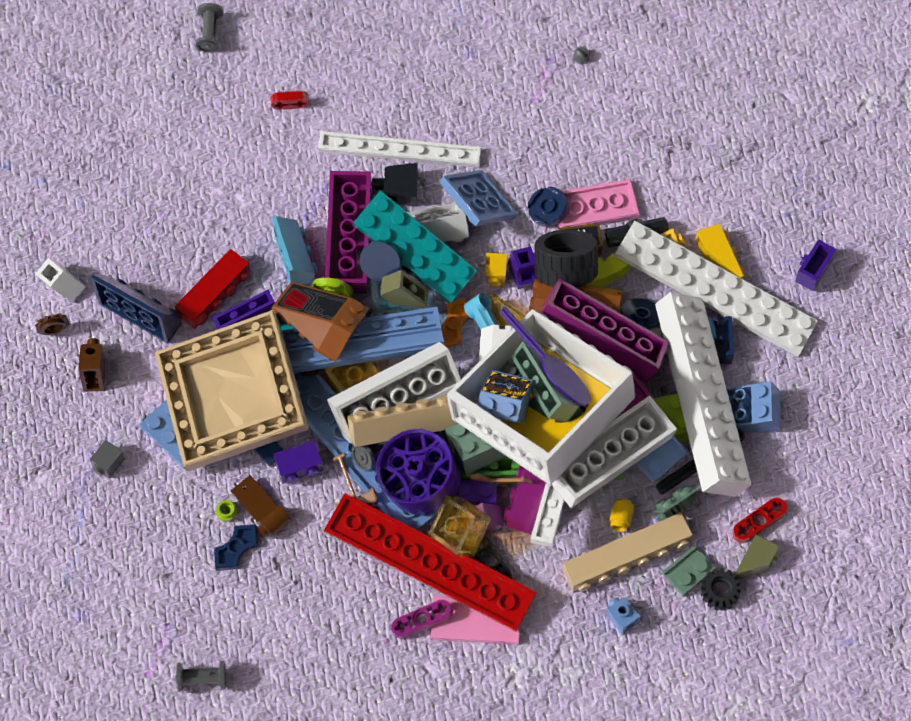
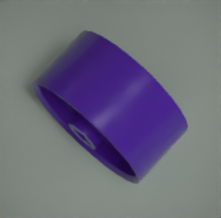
M410 429L395 435L384 445L377 459L376 475L382 490L399 509L409 514L429 515L445 508L454 499L461 484L462 473L460 463L446 442L432 431ZM422 444V450L413 451V446ZM441 456L438 462L432 463L435 457ZM404 461V464L400 468H396L399 462ZM443 475L446 477V480L442 486H439L437 483ZM402 481L404 488L392 494L390 490ZM424 489L422 495L416 496L419 490Z

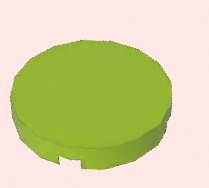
M318 278L312 283L314 288L352 298L353 289L344 281L334 278Z

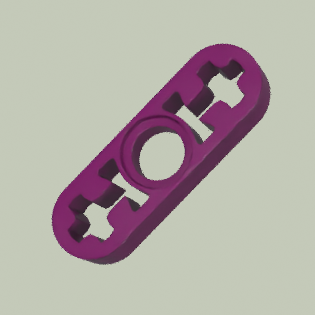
M446 600L435 601L396 618L392 622L391 630L397 638L407 639L450 620L453 616V608ZM441 607L445 608L444 615L440 614ZM430 611L434 613L433 615L435 619H433L432 615L429 613ZM420 615H427L428 620L425 624H417V618ZM409 620H412V623H413L414 626H415L414 628H412L411 623L409 622ZM401 624H404V626H406L404 627V632H400L399 630Z

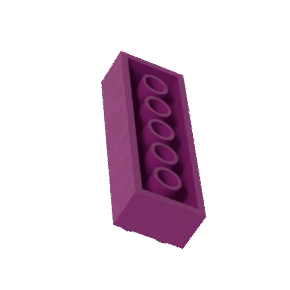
M330 171L325 278L344 281L352 287L353 293L368 294V277L362 271L360 255L369 244L370 239L352 224L371 202V171Z
M560 278L548 293L540 311L550 321L562 325L569 333L578 335L583 342L595 346L605 356H611L616 363L621 366L628 365L637 378L646 384L659 369L669 343L667 340Z

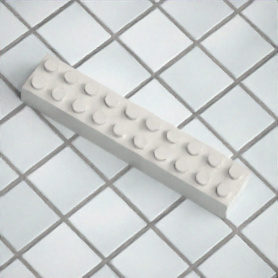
M670 292L658 301L655 306L663 337L669 342L666 349L702 492L735 497L752 484L704 302L699 297Z

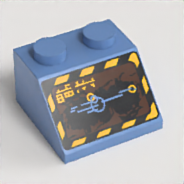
M492 370L480 392L477 406L495 418L515 423H524L534 380Z

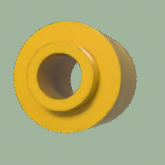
M625 498L614 501L609 520L611 529L618 532H626L631 526L635 510L632 501Z

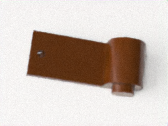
M251 475L230 490L259 525L258 530L264 537L269 536L272 538L292 522L288 513L280 505L277 506Z

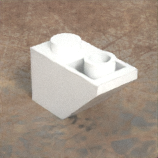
M50 258L36 272L40 279L72 303L76 301L86 288L83 283L63 266Z

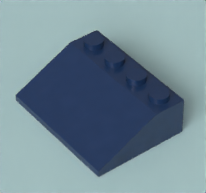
M93 274L91 276L99 305L167 344L182 325L180 314L173 308L167 309L157 299H150L141 290L128 287L127 283L119 278L116 280L111 276Z

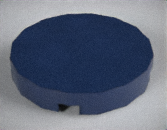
M555 187L541 188L531 195L528 201V213L537 225L551 227L560 223L565 218L569 203L565 194L560 189Z
M384 240L369 243L360 255L362 271L368 278L377 282H382V277L395 273L401 268L402 258L399 250L393 244L384 242Z

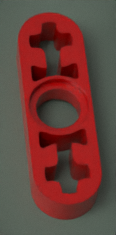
M772 498L739 521L733 529L732 535L734 540L738 543H747L755 535L760 534L780 520L786 513V502L781 498ZM773 505L776 507L781 506L780 512L776 510L769 516L768 513L772 511ZM758 515L763 516L766 523L764 525H757L754 522V517ZM750 524L751 528L748 529L746 536L744 534H738L739 529L743 531L747 529Z

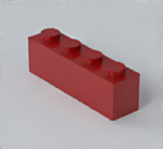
M230 248L175 305V310L180 314V318L194 329L199 325H203L211 312L218 310L222 305V301L235 292L237 285L241 281L247 280L251 272L249 262Z

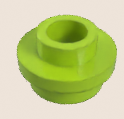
M230 500L221 501L216 507V515L222 521H231L237 515V506ZM225 509L231 510L229 514H224L223 511Z

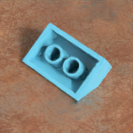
M278 216L272 217L274 236L289 283L295 282L302 285L313 283L315 274H318L315 262L311 263L309 257L312 256L309 244L305 245L303 239L306 238L303 226L299 227L297 220Z

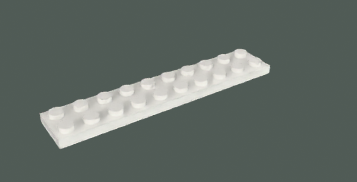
M636 221L633 222L614 256L684 295L702 298L704 306L724 317L732 316L733 322L797 357L800 355L818 322L813 317Z

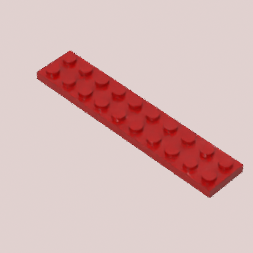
M346 493L342 496L324 529L325 533L517 632L537 594L536 591Z

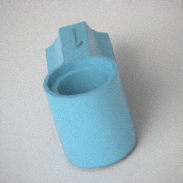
M480 293L464 304L466 314L470 318L475 319L480 330L491 325H499L491 311L492 302L486 294Z

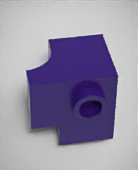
M531 246L511 251L507 263L517 289L533 286L534 279L537 278L535 274V253H533Z

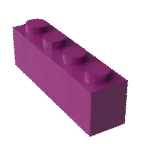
M519 466L516 478L523 476L532 479V483L518 482L516 487H512L509 496L512 502L510 508L506 507L503 520H506V527L531 534L547 483L524 467Z

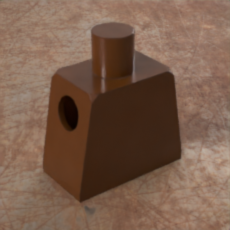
M90 338L87 340V344L80 346L78 370L83 392L105 391V356L102 344L96 338Z

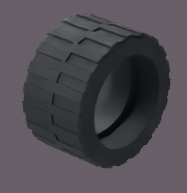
M563 229L545 233L535 241V274L541 283L553 287L560 278L576 288L589 284L597 278L598 242L591 234L584 231Z

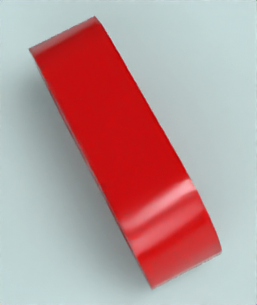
M305 91L276 92L270 97L271 107L276 110L300 109L309 105V94Z

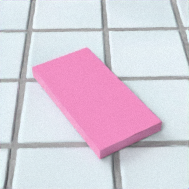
M631 179L562 191L569 205L565 218L558 223L559 228L567 225L573 227L582 226L587 223L601 225L640 218Z
M433 596V602L438 600L448 601L453 608V616L450 620L431 628V640L519 645V628L515 632L448 596ZM444 607L440 608L441 615L445 614Z

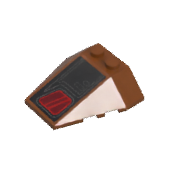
M291 282L271 308L289 326L293 325L300 332L299 336L303 339L307 338L313 344V349L334 362L345 351L349 338L363 319L369 317L374 310L356 299Z

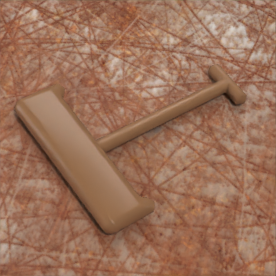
M346 453L334 457L333 461L339 460L352 497L368 505L377 502L378 497L374 488L356 497L342 459L346 456Z
M478 473L470 474V478L477 481L497 482V488L508 487V483L505 482L532 483V479L523 476L521 478L493 479Z

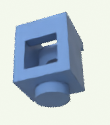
M617 597L609 602L606 615L621 635L639 624L640 614L635 611L625 597L621 600ZM624 609L626 613L620 614L619 610Z

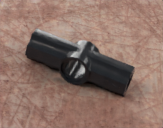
M665 217L647 221L633 219L628 221L626 225L605 229V239L609 247L620 246L634 221L658 234L669 230L668 222Z

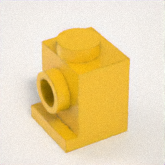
M486 253L485 276L489 277L490 286L498 287L505 285L507 254Z

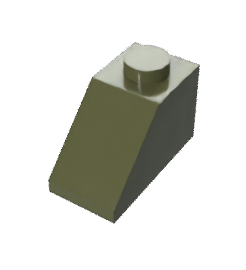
M400 270L382 277L380 295L393 305L426 308L429 289Z
M755 535L736 571V579H743L767 572L771 565L775 567L780 557L777 554L779 546Z

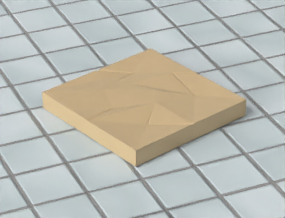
M274 310L155 352L181 459L186 470L192 471L309 430L279 318Z

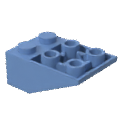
M771 381L726 389L737 429H740L742 432L751 433L781 430L780 390Z

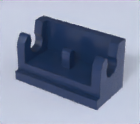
M726 316L724 321H717V317H714L713 322L717 336L714 344L719 363L732 364L734 356L732 316Z

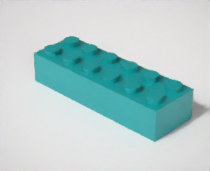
M381 190L352 224L372 241L384 240V242L393 244L400 252L402 258L401 265L448 304L454 300L477 272L474 267Z

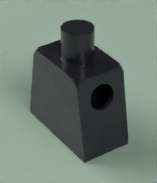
M418 163L386 166L384 178H372V190H384V194L396 204L417 207Z

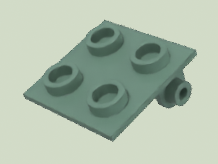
M688 486L674 490L671 493L673 495L668 500L664 498L654 504L656 508L650 512L658 513L656 517L658 522L678 514V511L680 513L684 512V510L694 505L696 498L693 493L699 490V487L690 488Z

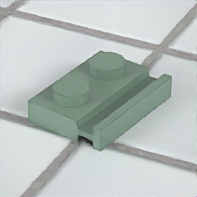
M694 545L662 571V575L684 597L703 581L704 576L706 577L709 571L712 572L716 567Z

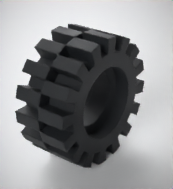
M717 568L713 569L712 572L709 571L706 577L704 576L700 594L703 596V602L707 601L708 607L714 606V610L721 608V611H724L726 607L728 609L732 608L740 596V579L737 580V575L735 573L732 575L729 569L727 572L724 571V568H720L719 571H717ZM717 582H723L729 587V593L726 596H717L713 592V585Z

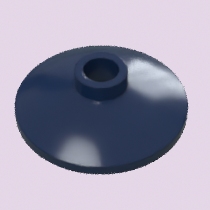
M634 298L623 304L621 314L642 327L651 329L660 324L655 306L656 303L643 298Z

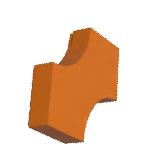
M465 297L446 304L447 317L441 325L444 346L447 348L462 343V327L471 319L464 310V304L467 302Z

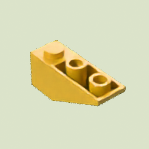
M720 223L698 230L695 241L702 257L743 279L745 276L744 268L741 264H738L734 247H730L728 233L722 229Z

